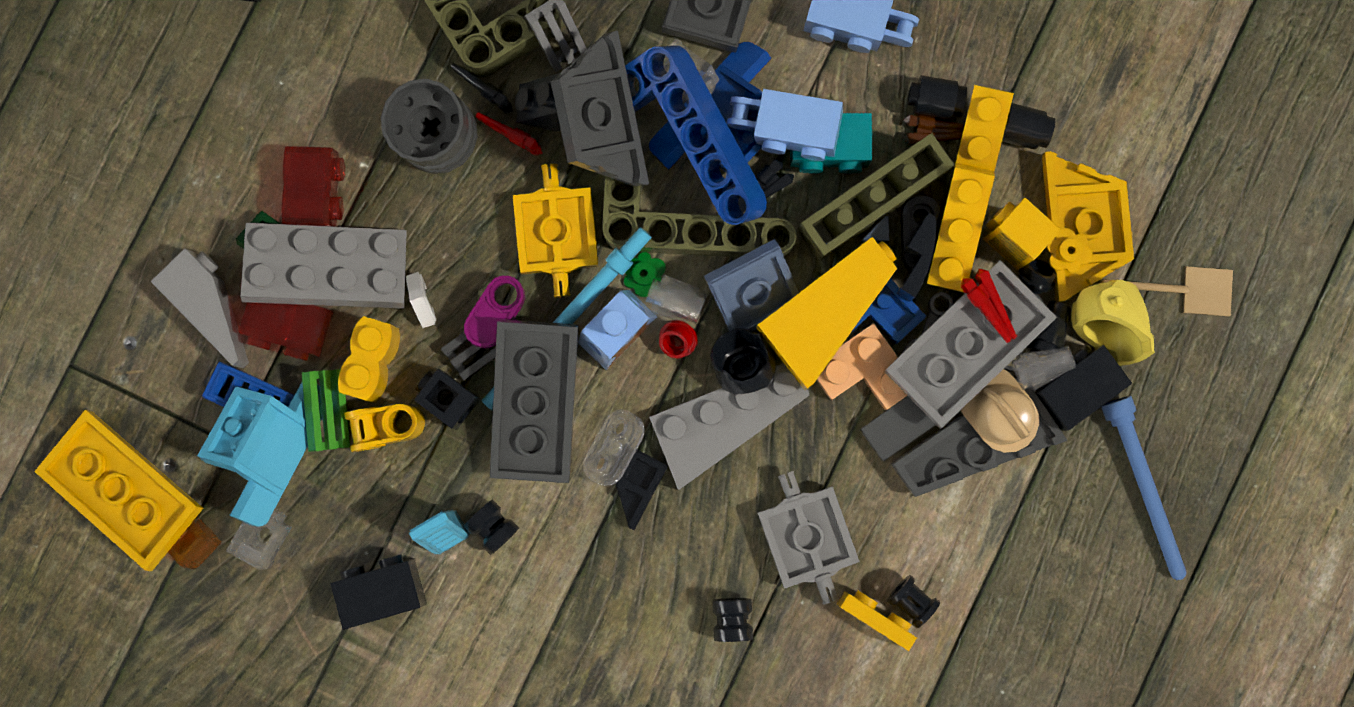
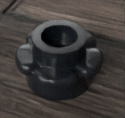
M1035 259L1024 267L1019 268L1020 280L1034 294L1048 292L1055 287L1056 271L1045 261Z

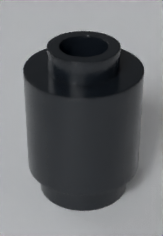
M920 75L918 83L911 82L907 105L913 106V114L947 120H951L952 116L961 118L966 103L967 87L958 85V81Z
M1011 103L1002 141L1034 150L1038 147L1047 148L1053 136L1055 118L1047 116L1046 111Z

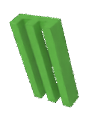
M341 369L302 372L308 452L350 447L348 420L344 416V413L347 412L346 395L339 393L338 377ZM317 379L320 382L321 403L318 401ZM320 418H323L325 442H322Z

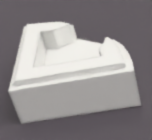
M416 272L407 275L406 282L409 299L422 328L435 325V312L427 299L425 291L427 287L422 274Z

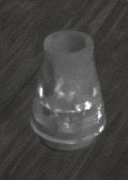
M1068 346L1059 349L1020 353V358L1012 360L1013 369L1022 390L1032 388L1035 391L1065 372L1076 369L1073 355Z

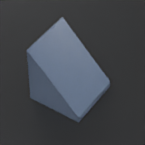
M885 216L859 244H864L871 237L877 243L881 241L887 243L889 241L888 216Z

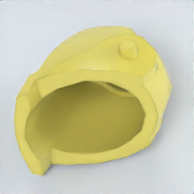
M1117 279L1088 286L1080 292L1076 302L1072 305L1071 321L1072 327L1082 339L1094 347L1104 345L1119 366L1138 363L1155 353L1154 336L1150 331L1148 312L1136 285Z

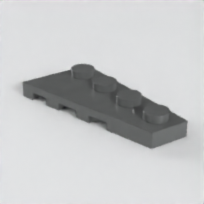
M1019 375L1015 379L1032 399L1039 413V427L1035 438L1028 446L1017 452L1006 453L992 449L982 440L962 414L897 458L891 465L912 496L917 497L963 480V478L990 470L1005 462L1025 457L1043 448L1068 440L1025 376Z

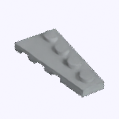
M783 363L777 366L770 385L761 390L746 394H733L720 388L650 416V421L678 490L799 404L810 394L808 389L804 390Z

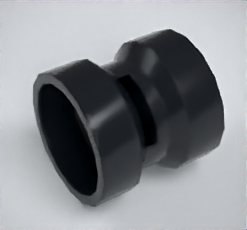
M493 499L486 503L463 526L471 535H477L483 541L482 547L490 555L495 553L519 530V526L512 519H505L501 514V507Z
M721 598L712 600L713 613L717 616V625L713 628L714 641L740 642L753 640V627L747 623L748 615L752 612L751 598Z

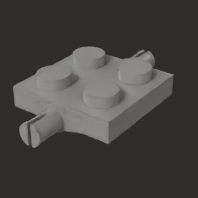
M794 471L786 473L791 488L785 474L779 475L778 478L786 499H783L777 506L757 512L782 585L785 589L802 582H816L823 601L822 603H831L826 587L831 600L834 602L839 597L837 596L831 576L842 568L860 562L835 491L831 486L814 493H801Z

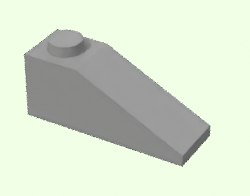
M185 248L151 282L232 366L244 368L249 364L225 283L215 272L219 266L205 252L201 251L197 254Z

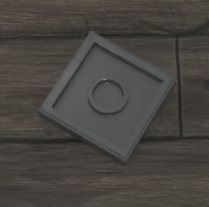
M670 0L662 25V33L736 53L751 0Z

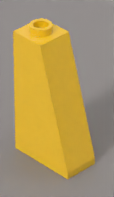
M871 237L757 325V330L804 390H807L815 383L897 270L893 263L897 260L896 256L885 242L877 243Z

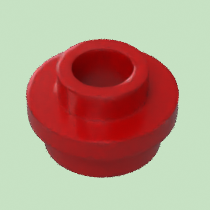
M668 321L660 330V348L671 358L686 357L697 347L698 338L696 332L689 324L683 321Z

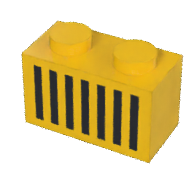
M1024 198L1016 205L1009 201L989 220L986 226L991 231L983 240L1019 270V268L1034 261L1059 234L1061 229L1028 199Z

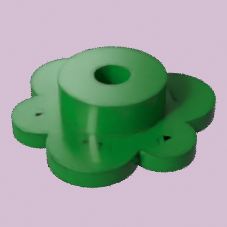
M642 252L638 255V259L633 258L631 260L633 265L625 272L627 276L624 278V285L627 288H634L635 293L639 297L645 298L651 295L653 288L660 289L663 287L664 280L661 276L665 273L666 266L661 259H652L649 253ZM646 271L648 274L646 277H642L640 273Z

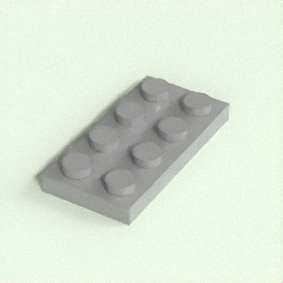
M246 223L241 301L248 303L404 308L407 230Z
M1001 260L989 270V273L1015 330L1016 339H1011L1009 343H1006L981 311L974 307L965 293L884 371L940 429L1057 318Z

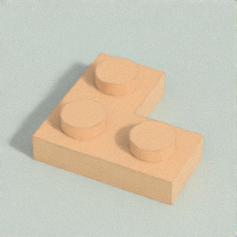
M874 323L841 345L817 379V382L830 400H833L862 379L884 410H888L907 396L884 372L898 357Z

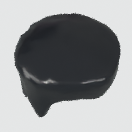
M736 328L718 337L711 349L712 367L719 384L724 390L733 394L752 393L768 387L773 381L777 368L776 355L760 333L754 334L745 328Z

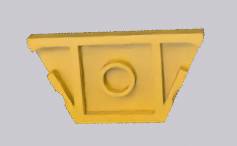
M1048 151L1042 154L1047 217L1060 229L1069 228L1074 231L1075 235L1084 234L1088 239L1086 246L1093 253L1092 260L1086 265H1081L1080 270L1076 273H1069L1066 269L1061 271L1055 270L1057 274L1054 279L1055 301L1064 302L1111 272L1134 260L1127 181L1112 175L1099 174L1092 167L1081 163L1078 165L1057 157L1058 154ZM1068 248V252L1072 254L1073 250Z

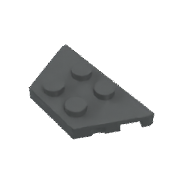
M613 31L602 35L551 81L567 162L632 186L647 185L649 180L618 31Z

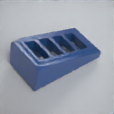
M224 362L217 364L202 395L203 398L224 407L235 387L242 388L244 382L250 384L248 390L258 392L259 389H262L266 395L272 397L276 395L280 397L279 401L287 407L294 397V394ZM230 376H233L234 379L224 397L221 394Z

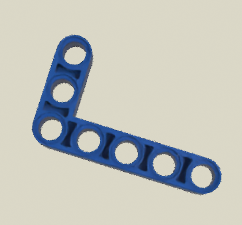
M656 46L648 49L625 65L634 112L657 98L723 221L731 225H738L760 218L767 206L765 194L689 53L680 46ZM665 56H667L670 62L668 72L665 71L663 66ZM636 77L639 81L638 93L634 87V80ZM684 90L689 98L687 108L684 106L682 101V94ZM702 126L706 128L708 133L706 143L701 137ZM721 161L724 162L727 168V175L725 178L721 175L719 170ZM740 196L746 203L745 213L740 210L738 205Z

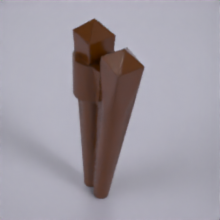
M908 115L903 121L906 126H914L916 129L915 133H906L902 140L906 144H914L931 133L937 141L961 140L965 124L938 120L935 117L923 115Z

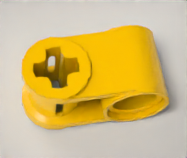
M395 404L358 409L344 413L345 419L350 421L353 444L350 446L351 452L385 447L387 444L417 438L425 427L423 413L412 405ZM406 411L411 416L412 425L407 432L401 433L396 427V418L401 412Z

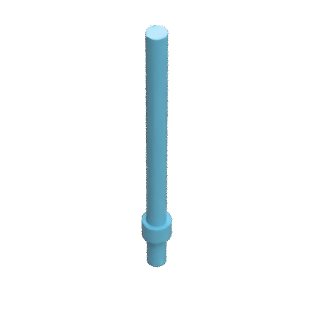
M639 227L620 249L615 248L605 259L607 264L553 323L573 324L618 274L623 275L633 265L631 260L652 238L650 234L642 227ZM494 387L482 399V402L491 410H493Z

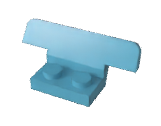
M302 382L288 407L270 395L235 387L197 455L207 464L237 472L241 477L248 480L230 514L231 517L248 525L260 527L269 521L308 447ZM317 384L318 401L321 403L320 386Z

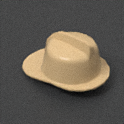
M1005 369L961 409L963 416L982 440L992 449L1004 453L1017 452L1028 446L1035 438L1039 427V413L1034 402L1017 380Z

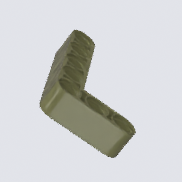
M466 0L423 1L467 70L476 77H488L540 45L525 15L549 0H525L485 26L481 25ZM555 8L554 18L561 30L564 23ZM455 18H468V24L464 29L459 31L450 29L451 22ZM538 20L547 39L552 38L553 34L547 22ZM517 28L522 31L521 38L515 42L503 40L505 32L509 29ZM477 49H486L489 51V56L484 62L474 63L470 61L472 53Z
M605 176L603 234L605 241L612 249H620L639 227H642L649 233L652 227L658 224L666 225L671 230L670 238L661 243L650 239L638 253L741 257L768 243L767 234L772 230H781L788 237V244L781 248L784 257L790 253L795 245L797 236L794 226L789 221L781 218L760 217L742 224L731 225L723 221L719 215L640 212L642 185L632 186ZM626 184L633 188V196L627 201H617L612 196L613 190L618 185ZM627 223L632 228L629 238L618 241L611 237L610 231L615 224ZM696 226H702L709 231L711 237L704 244H695L688 237L689 231ZM734 228H742L747 231L750 240L743 246H735L730 243L727 234Z

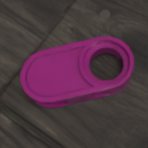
M499 276L489 283L464 324L466 338L473 345L479 348H491L496 345L497 321L499 319L514 320L524 304L525 291L520 282L511 276ZM504 284L514 286L517 291L516 300L509 306L499 305L495 300L496 290Z

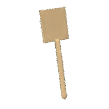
M1186 266L1184 286L1131 282L1137 286L1138 290L1184 293L1183 313L1231 316L1233 270ZM1103 279V280L1100 281V283L1108 282V281H1111V280H1104V279Z

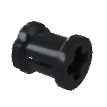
M909 575L891 592L887 602L890 605L896 604L912 619V625L915 628H919L936 612L940 601L937 598L931 599L914 584L915 578ZM911 596L920 606L916 607L907 597Z

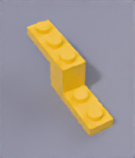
M974 84L927 284L964 292L961 289V283L963 278H970L995 178L994 171L1014 95L1013 92Z

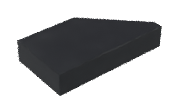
M634 447L615 481L628 526L632 530L636 529L668 465Z

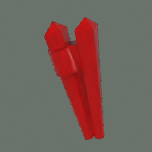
M479 112L476 113L475 117L479 121L508 138L513 144L527 150L534 156L543 154L541 146L536 139L531 138L530 134L518 128L512 129Z
M978 269L975 276L979 283L978 286L973 279L963 278L961 289L966 293L967 298L974 307L981 311L1006 343H1009L1011 339H1016L1017 335L989 271Z

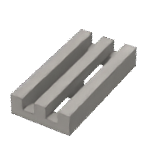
M549 0L525 15L555 72L562 69L560 62L566 59L568 64L575 60L574 53L579 51L582 54L587 50L563 0ZM555 8L573 41L570 44H567L551 12ZM544 16L560 48L555 53L538 22V19Z

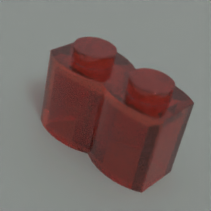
M285 146L282 224L336 227L337 220H342L344 204L343 198L337 196L338 181H343L345 177V162L343 158H339V153L334 148Z
M247 302L238 333L248 337L246 342L248 345L269 351L271 344L286 348L284 355L307 361L309 354L320 357L333 312L316 305Z

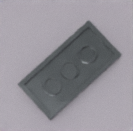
M504 319L497 321L490 478L569 483L578 324Z

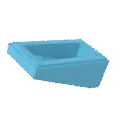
M447 510L410 530L409 535L413 541L431 553L441 554L467 539L469 532L463 527L464 523L457 511Z

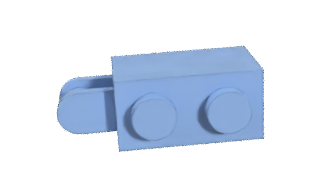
M812 0L803 31L809 32L810 37L826 43L837 40L848 43L847 47L853 51L869 53L870 50L877 52L882 41L902 47H911L914 40L911 37L913 27L918 26L919 18L909 13L891 9L893 0ZM887 21L898 24L896 32L886 29Z
M763 89L761 100L738 96L731 97L730 104L733 105L731 118H727L726 121L728 127L755 132L756 144L762 145L763 151L774 154H785L786 149L800 151L801 157L815 161H824L825 156H835L843 114V102ZM749 109L759 111L757 122L747 120Z

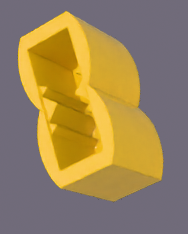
M365 316L357 322L350 340L351 355L346 359L339 373V393L374 403L380 399L388 382L387 365L393 360L399 348V328Z

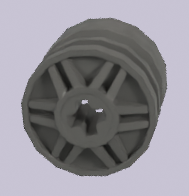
M430 79L410 80L396 88L385 101L381 114L382 134L389 147L417 169L432 174L451 172L463 165L473 153L478 138L476 120L469 107L443 83ZM433 125H436L440 132L435 138L430 131Z

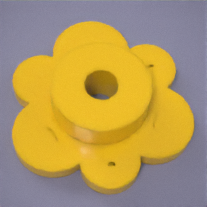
M1069 228L1061 229L1055 237L1056 240H1052L1047 246L1048 252L1052 254L1049 258V264L1057 271L1066 269L1069 273H1076L1080 270L1081 265L1088 264L1093 257L1092 250L1086 246L1088 242L1087 237L1081 233L1075 235L1074 231ZM1068 248L1073 250L1072 254L1068 252Z

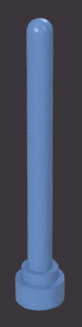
M1125 396L1107 402L1101 406L1106 421H1111L1112 427L1117 426L1170 575L1175 580H1182L1186 576V569L1132 422L1136 420L1134 412L1137 411L1132 396Z

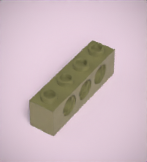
M931 133L801 222L798 232L817 259L822 261L941 179L955 165Z

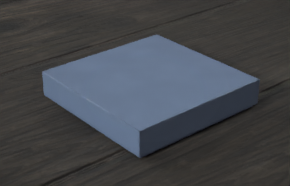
M775 239L704 275L729 331L736 328H745L751 332L757 330L759 323L799 293L782 250Z

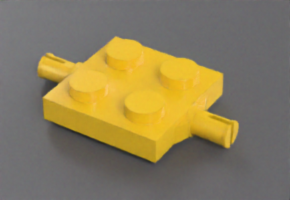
M548 164L541 165L544 188L529 194L513 195L519 268L521 275L533 273L552 275L554 298H561L560 282H562L563 296L569 297L571 294L569 291L568 273L582 268L599 267L591 187L578 189L559 187L558 164H550L551 179Z

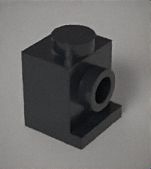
M439 368L434 374L429 371L420 380L415 389L419 394L414 399L431 414L455 430L459 429L481 400V398ZM449 390L453 394V400L450 404L443 405L440 401V395L443 391Z

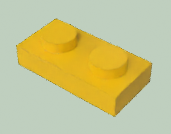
M857 590L854 596L844 591L837 603L839 607L907 651H910L917 639L916 636L908 632L912 624L893 612L886 618L874 610L878 602Z

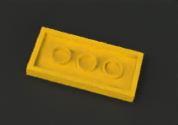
M86 409L34 471L145 571H153L203 510L201 505L100 417Z

